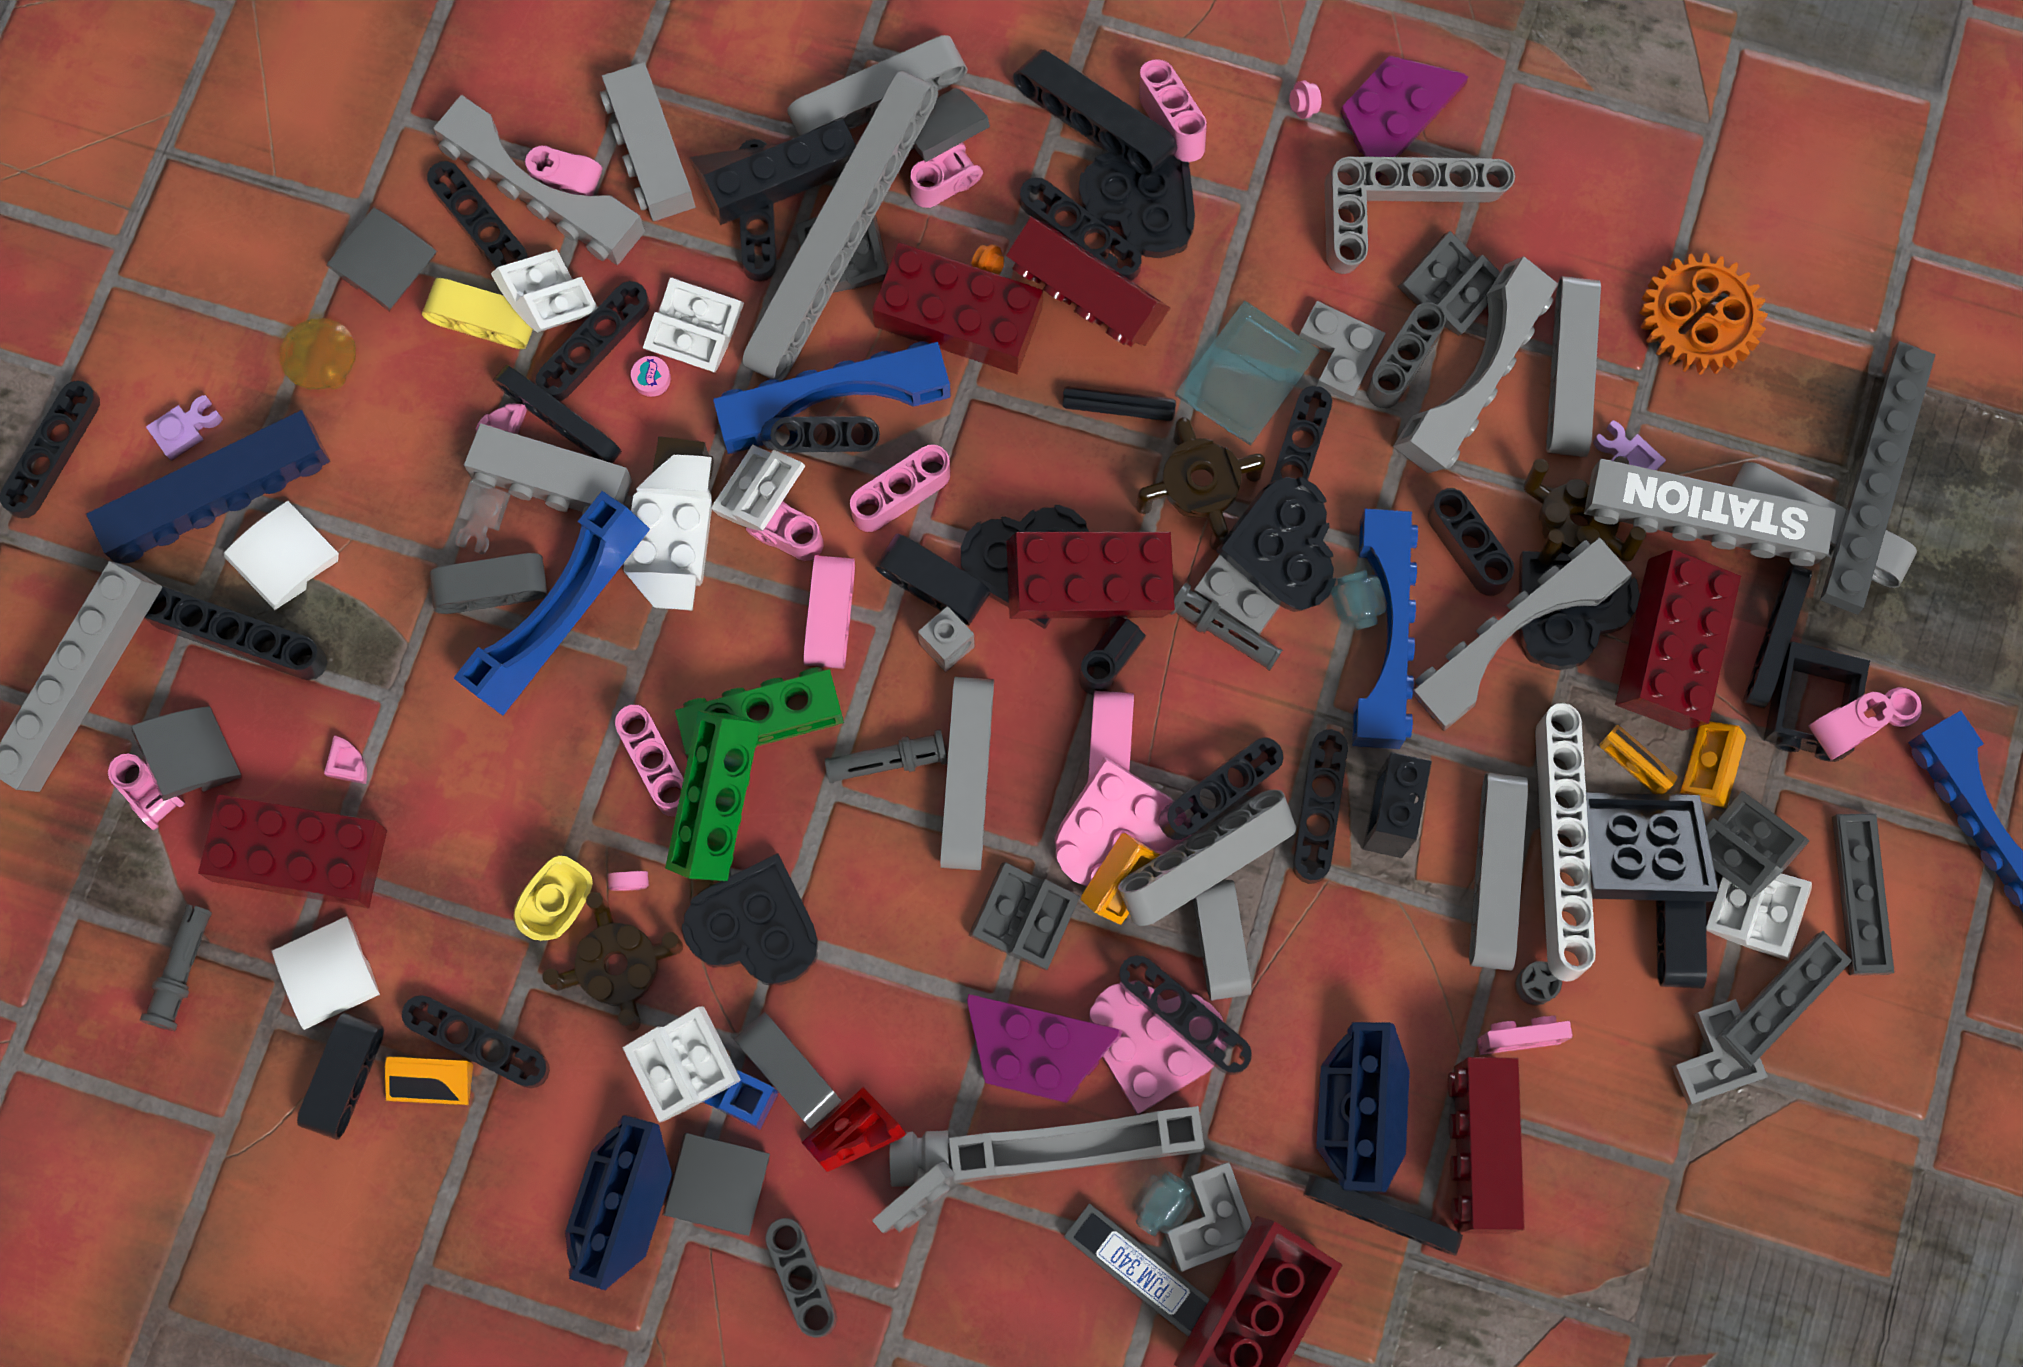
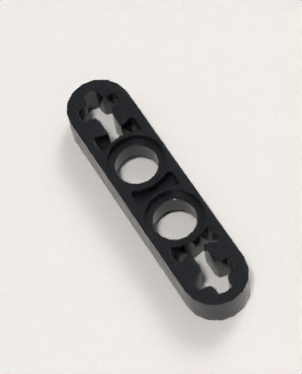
M751 139L744 142L739 149L765 146L767 144L758 139ZM773 203L768 204L769 206L756 209L752 213L740 216L742 267L745 275L753 281H766L776 271ZM753 220H763L767 223L768 229L762 235H753L747 230L748 224ZM762 246L763 268L756 269L753 263L755 262V247Z
M440 161L429 169L427 181L434 195L495 269L507 265L503 254L500 252L505 247L511 257L518 261L529 258L522 244L454 163ZM445 175L447 178H451L457 189L453 195L447 185L440 182V177ZM465 200H474L478 203L477 210L470 215L460 214L458 207ZM487 227H496L500 230L499 237L493 242H484L480 239L481 232Z
M1034 177L1023 183L1020 188V205L1029 216L1050 225L1132 281L1139 275L1142 257L1135 246L1047 180ZM1040 191L1043 192V201L1045 203L1039 199H1036L1034 202L1030 201V192L1035 195ZM1047 205L1051 207L1049 214H1046ZM1062 211H1069L1076 216L1077 220L1073 225L1063 227L1056 222L1055 217ZM1091 233H1098L1105 238L1106 243L1101 248L1092 249L1085 244L1084 239ZM1112 245L1115 246L1114 255L1109 253L1112 248ZM1116 257L1123 261L1127 257L1131 258V268L1126 265L1122 269L1118 268V259Z
M633 281L624 282L619 285L539 369L536 374L537 386L558 401L566 399L646 315L650 306L646 289L641 284ZM637 295L639 304L635 306L630 303L626 306L624 298L626 296L634 298ZM622 311L625 320H622L617 312L620 313ZM602 320H612L617 324L614 333L611 335L601 336L596 333V326ZM577 347H586L591 351V354L586 362L579 364L570 360L571 352ZM564 362L567 368L574 374L570 375L568 370L564 372L561 363ZM552 377L556 380L560 377L562 386L557 388L553 385L549 388L547 379Z
M505 365L493 378V382L506 395L517 403L525 405L528 411L591 457L614 463L622 453L621 449L605 434L512 367Z
M78 380L72 381L62 388L4 484L0 493V503L14 517L21 519L29 518L40 509L96 415L100 406V398L89 384ZM75 396L80 398L85 396L87 398L84 404L77 403L75 405L72 402ZM64 412H67L71 416L73 414L77 418L76 421H73L71 418L65 415ZM60 424L69 426L70 432L64 440L58 442L51 440V432L56 426ZM40 457L49 458L50 466L46 472L39 475L32 474L31 466L36 459ZM27 477L38 485L34 488L30 483L27 485L24 479ZM25 494L28 497L25 504L13 501L16 495L23 496Z
M1313 385L1301 391L1271 482L1282 479L1281 469L1287 465L1298 467L1302 472V478L1308 480L1332 408L1331 395L1321 386ZM1312 398H1317L1320 400V407L1316 410L1313 422L1305 420L1309 410L1308 403L1312 401ZM1297 431H1306L1311 434L1314 442L1308 448H1300L1293 443L1292 436Z
M1791 564L1783 578L1745 691L1744 702L1765 709L1773 695L1810 584L1812 570Z
M1333 729L1319 732L1310 747L1293 859V871L1296 877L1307 884H1315L1322 881L1328 874L1332 862L1348 753V742L1345 736ZM1326 740H1332L1333 747L1339 749L1340 752H1334L1329 768H1314L1315 764L1322 767L1324 763L1325 750L1319 749V746H1323ZM1335 767H1337V768H1338V772H1336V771H1334V770H1332V769H1330V768H1335ZM1318 777L1329 778L1334 784V793L1329 797L1318 796L1312 788L1313 781ZM1313 815L1324 817L1329 824L1328 832L1322 836L1311 834L1307 829V819ZM1303 840L1313 845H1327L1326 849L1319 846L1317 850L1316 862L1322 864L1323 868H1317L1314 874L1307 873V866L1301 865V861H1306L1311 852V845L1303 846Z
M1260 738L1245 747L1162 810L1159 817V825L1162 832L1173 840H1181L1198 831L1280 768L1284 759L1280 745L1271 738ZM1262 752H1265L1268 758L1264 763L1253 768L1250 762L1260 756ZM1230 768H1235L1241 772L1244 779L1241 788H1237L1230 783L1228 779ZM1202 789H1208L1214 794L1216 798L1214 809H1209L1202 804L1200 800ZM1190 808L1194 815L1186 819L1182 825L1177 826L1174 822L1177 815Z
M1138 955L1129 957L1123 962L1118 977L1122 988L1213 1066L1227 1075L1240 1074L1248 1067L1252 1057L1250 1045L1148 958ZM1130 966L1134 969H1138L1140 966L1145 967L1144 977L1152 985L1156 978L1163 982L1155 988L1150 999L1142 995L1149 989L1142 982L1137 981L1134 985L1129 983L1130 973L1127 969ZM1167 990L1175 992L1181 1001L1180 1008L1173 1013L1163 1012L1157 1004V997L1160 993ZM1203 1017L1211 1023L1212 1034L1209 1038L1197 1040L1190 1034L1189 1023L1194 1018ZM1222 1031L1227 1037L1223 1038L1221 1043L1229 1049L1234 1048L1235 1045L1240 1047L1242 1051L1239 1057L1243 1062L1240 1065L1233 1062L1228 1066L1223 1061L1226 1056L1224 1051L1216 1046L1214 1052L1211 1053L1206 1047L1210 1046L1216 1040L1219 1032Z
M423 995L414 996L403 1007L402 1020L411 1031L522 1087L537 1088L549 1076V1063L546 1057L536 1050L430 997ZM428 1004L427 1012L432 1016L442 1020L443 1012H447L448 1015L440 1022L439 1027L423 1020L417 1026L415 1025L417 1018L413 1015L416 1008L423 1009ZM459 1021L466 1023L469 1028L467 1039L460 1044L449 1042L447 1031L451 1024ZM438 1028L437 1035H432V1033ZM495 1039L502 1041L505 1047L503 1057L497 1062L486 1061L483 1056V1048L486 1043ZM515 1048L520 1049L515 1055L516 1058L526 1063H530L533 1058L537 1059L535 1066L540 1069L537 1076L529 1075L524 1080L522 1078L525 1072L512 1064L509 1066V1072L504 1071V1068L513 1058Z
M1310 1175L1303 1196L1438 1251L1457 1256L1463 1235L1448 1227L1357 1191L1344 1190L1341 1185L1314 1175Z

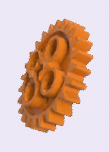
M1704 253L1700 262L1696 261L1693 254H1689L1684 264L1678 258H1675L1670 265V269L1662 266L1657 274L1658 277H1652L1648 284L1649 289H1646L1642 296V300L1646 303L1643 304L1639 314L1648 318L1642 323L1641 329L1653 330L1646 341L1647 343L1658 341L1661 344L1656 351L1657 355H1661L1666 351L1671 354L1668 361L1669 365L1680 359L1683 361L1682 370L1684 372L1688 370L1691 364H1696L1699 375H1702L1707 365H1710L1714 374H1718L1723 364L1731 370L1737 363V359L1744 362L1750 354L1749 350L1754 351L1760 342L1757 338H1760L1766 329L1761 324L1767 318L1768 313L1759 311L1766 302V299L1754 298L1760 285L1748 286L1746 281L1751 274L1747 272L1741 276L1737 275L1738 263L1735 262L1729 268L1724 267L1723 256H1720L1714 264L1710 263L1708 253ZM1697 284L1705 285L1710 290V293H1704L1699 290ZM1722 293L1728 295V297L1716 304L1710 314H1704L1685 334L1679 333V330L1692 321L1696 313L1699 315L1704 312ZM1669 307L1678 308L1683 313V316L1674 315ZM1723 311L1733 313L1737 320H1730ZM1696 334L1706 336L1710 343H1702L1698 340Z

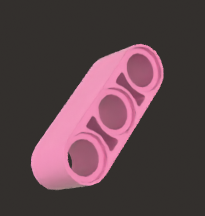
M1163 60L1146 62L1140 70L1139 99L1151 120L1165 128L1174 137L1177 143V151L1173 155L1177 159L1185 162L1200 159L1205 153L1207 122L1204 115L1168 62Z
M938 445L924 446L856 490L850 499L851 515L855 526L865 532L879 530L943 488L950 479V460L947 451ZM929 462H937L943 466L936 473H928L923 469ZM897 483H906L911 487L904 494H896L891 491V488ZM865 504H874L878 507V510L872 515H863L859 512V508Z
M816 555L814 557L804 645V666L845 668L855 576V559Z
M1094 690L1088 781L1104 757L1129 772L1134 693Z
M639 705L625 706L616 716V730L657 807L667 816L676 817L679 799L673 803H665L662 801V795L670 787L682 789L684 778L646 709ZM642 719L645 721V727L640 733H626V728L632 720ZM652 753L662 754L663 761L657 768L649 769L644 767V761L647 756Z

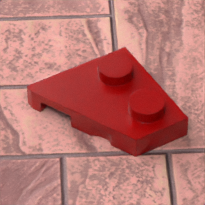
M862 1087L801 1143L820 1165L829 1172L903 1138L907 1133L876 1099Z

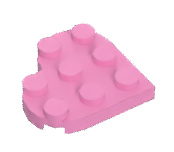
M1104 757L1061 822L1055 836V855L1067 876L1076 883L1088 886L1122 833L1132 836L1161 855L1190 836L1181 840H1173L1167 837L1160 828L1159 817L1162 810L1172 803L1173 800ZM1185 812L1177 815V818L1174 820L1177 826L1182 825L1187 819Z
M1132 981L1129 983L1134 985L1137 981ZM1120 983L1112 985L1102 992L1090 1010V1023L1122 1030L1119 1040L1111 1045L1102 1058L1137 1115L1205 1075L1214 1067L1128 994ZM1148 987V991L1142 995L1150 999L1154 989ZM1158 995L1157 1004L1163 1012L1173 1013L1180 1008L1181 1001L1179 996L1164 1001ZM1192 995L1223 1021L1221 1014L1211 1003L1203 1000L1198 995ZM1197 1017L1190 1021L1189 1032L1195 1039L1205 1040L1211 1036L1212 1026L1207 1019ZM1220 1031L1216 1040L1206 1049L1213 1053L1216 1046H1218L1222 1051H1225L1226 1046L1221 1043V1040L1227 1036Z

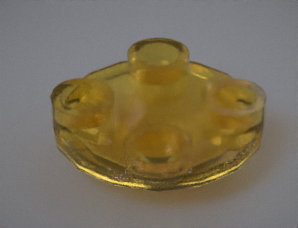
M327 318L310 319L297 324L287 333L280 347V363L285 375L291 382L306 389H337L341 387L346 381V376L349 374L356 356V345L351 333L340 323Z

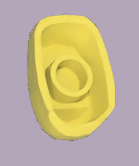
M557 855L552 857L533 876L520 894L513 913L516 928L533 940L543 941L559 938L571 926L584 906L587 896L592 889L591 874L579 863L566 856Z

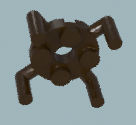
M1182 417L1176 422L1173 436L1174 443L1179 446L1171 453L1165 464L1162 482L1141 488L1138 493L1136 508L1139 513L1148 514L1152 509L1153 500L1167 497L1170 503L1183 516L1207 517L1212 529L1210 547L1216 550L1228 535V527L1222 512L1236 500L1242 474L1246 473V477L1252 482L1258 481L1263 472L1265 458L1261 454H1253L1237 459L1232 451L1213 443L1212 440L1205 438L1196 439L1190 420ZM1196 470H1206L1212 475L1213 481L1207 486H1198L1192 481L1191 474Z
M1618 456L1614 459L1615 462L1629 464L1628 459L1623 456ZM1543 459L1535 460L1523 488L1527 494L1543 504L1539 512V520L1541 519L1542 533L1546 541L1539 553V561L1544 565H1549L1561 552L1570 554L1585 540L1592 544L1599 538L1621 560L1625 562L1633 560L1646 537L1645 530L1641 527L1632 528L1625 542L1615 536L1619 529V521L1616 524H1604L1596 521L1594 516L1584 514L1589 485L1585 481L1573 479L1567 484L1550 491L1541 484L1548 471L1549 464ZM1577 514L1583 516L1587 520L1588 525L1579 526L1573 523L1570 515Z
M592 892L587 896L586 902L594 912L598 928L590 932L579 942L575 957V969L559 973L555 969H547L543 973L542 978L553 990L559 991L580 984L582 989L596 1001L611 1006H619L621 1010L618 1016L619 1022L626 1029L635 1031L641 1024L635 1001L643 997L652 984L658 970V960L681 953L683 943L675 933L668 932L662 937L661 943L653 945L648 937L635 926L613 923L608 902L600 893ZM614 954H623L627 958V968L620 975H610L606 971V961Z

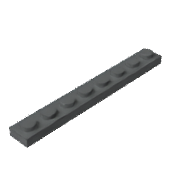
M1901 341L1896 344L1891 354L1820 600L1857 615L1864 608L1935 359V354Z

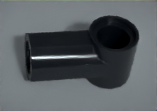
M1118 616L1095 648L1083 658L1079 671V683L1085 692L1094 695V690L1108 691L1111 689L1114 679L1146 638V635L1140 630L1138 625L1128 618L1125 619ZM1099 666L1107 672L1108 676L1103 679H1095L1088 674L1087 670L1091 667Z

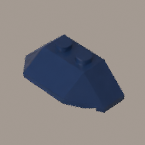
M1353 1022L1347 1029V1034L1336 1044L1321 1065L1316 1148L1330 1170L1339 1179L1338 1182L1342 1188L1347 1191L1386 1192L1406 1155L1410 1070L1395 1025L1391 1022Z
M626 1115L620 1118L617 1122L618 1126L608 1132L592 1150L565 1230L567 1256L571 1266L569 1278L602 1290L609 1288L646 1257L672 1177L659 1125Z

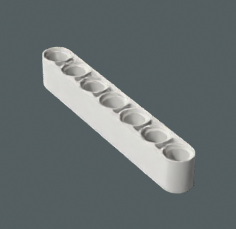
M1558 703L1550 707L1536 726L1535 737L1547 962L1553 976L1567 982L1577 979L1590 968L1595 961L1596 953L1582 720L1576 708L1570 704ZM1551 721L1562 724L1565 732L1556 730ZM1553 758L1562 760L1568 770L1557 767ZM1555 796H1561L1566 799L1570 808L1560 806ZM1557 834L1568 837L1572 847L1561 844ZM1562 872L1571 876L1574 886L1563 883L1559 873ZM1562 911L1569 912L1574 916L1576 926L1565 922L1562 917ZM1564 951H1570L1575 954L1579 965L1574 966L1568 963L1565 959Z

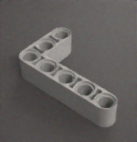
M1341 158L1325 178L1326 259L1329 267L1336 273L1348 274L1354 271L1367 256V201L1493 202L1499 199L1513 185L1515 180L1513 167L1502 159ZM1338 172L1349 174L1353 180V185L1341 183L1338 179ZM1375 173L1385 174L1389 178L1390 185L1384 186L1379 184L1375 178ZM1412 173H1419L1424 176L1427 186L1423 187L1416 184ZM1453 173L1460 176L1463 180V187L1455 186L1451 182L1449 175ZM1487 174L1496 176L1500 182V187L1497 188L1490 185L1487 181ZM1347 209L1350 211L1354 222L1348 223L1343 221L1339 216L1338 210ZM1348 246L1351 248L1355 259L1346 260L1343 258L1339 247Z

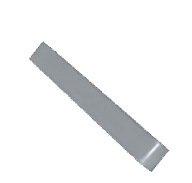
M904 71L896 74L751 337L743 355V365L767 378L780 380V382L786 378L932 112L938 97L936 85Z

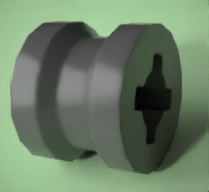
M1534 962L1522 969L1517 975L1515 982L1516 992L1520 999L1527 1004L1533 1006L1543 1005L1558 995L1561 991L1562 980L1553 976L1549 970L1548 962Z

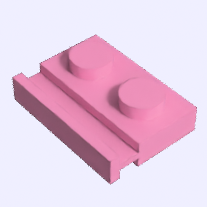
M1545 1016L1531 1019L1532 1026L1516 1028L1515 1021L1491 1024V1031L1477 1038L1479 1053L1484 1055L1560 1045L1562 1042L1573 1037L1570 1021L1557 1022L1556 1016Z

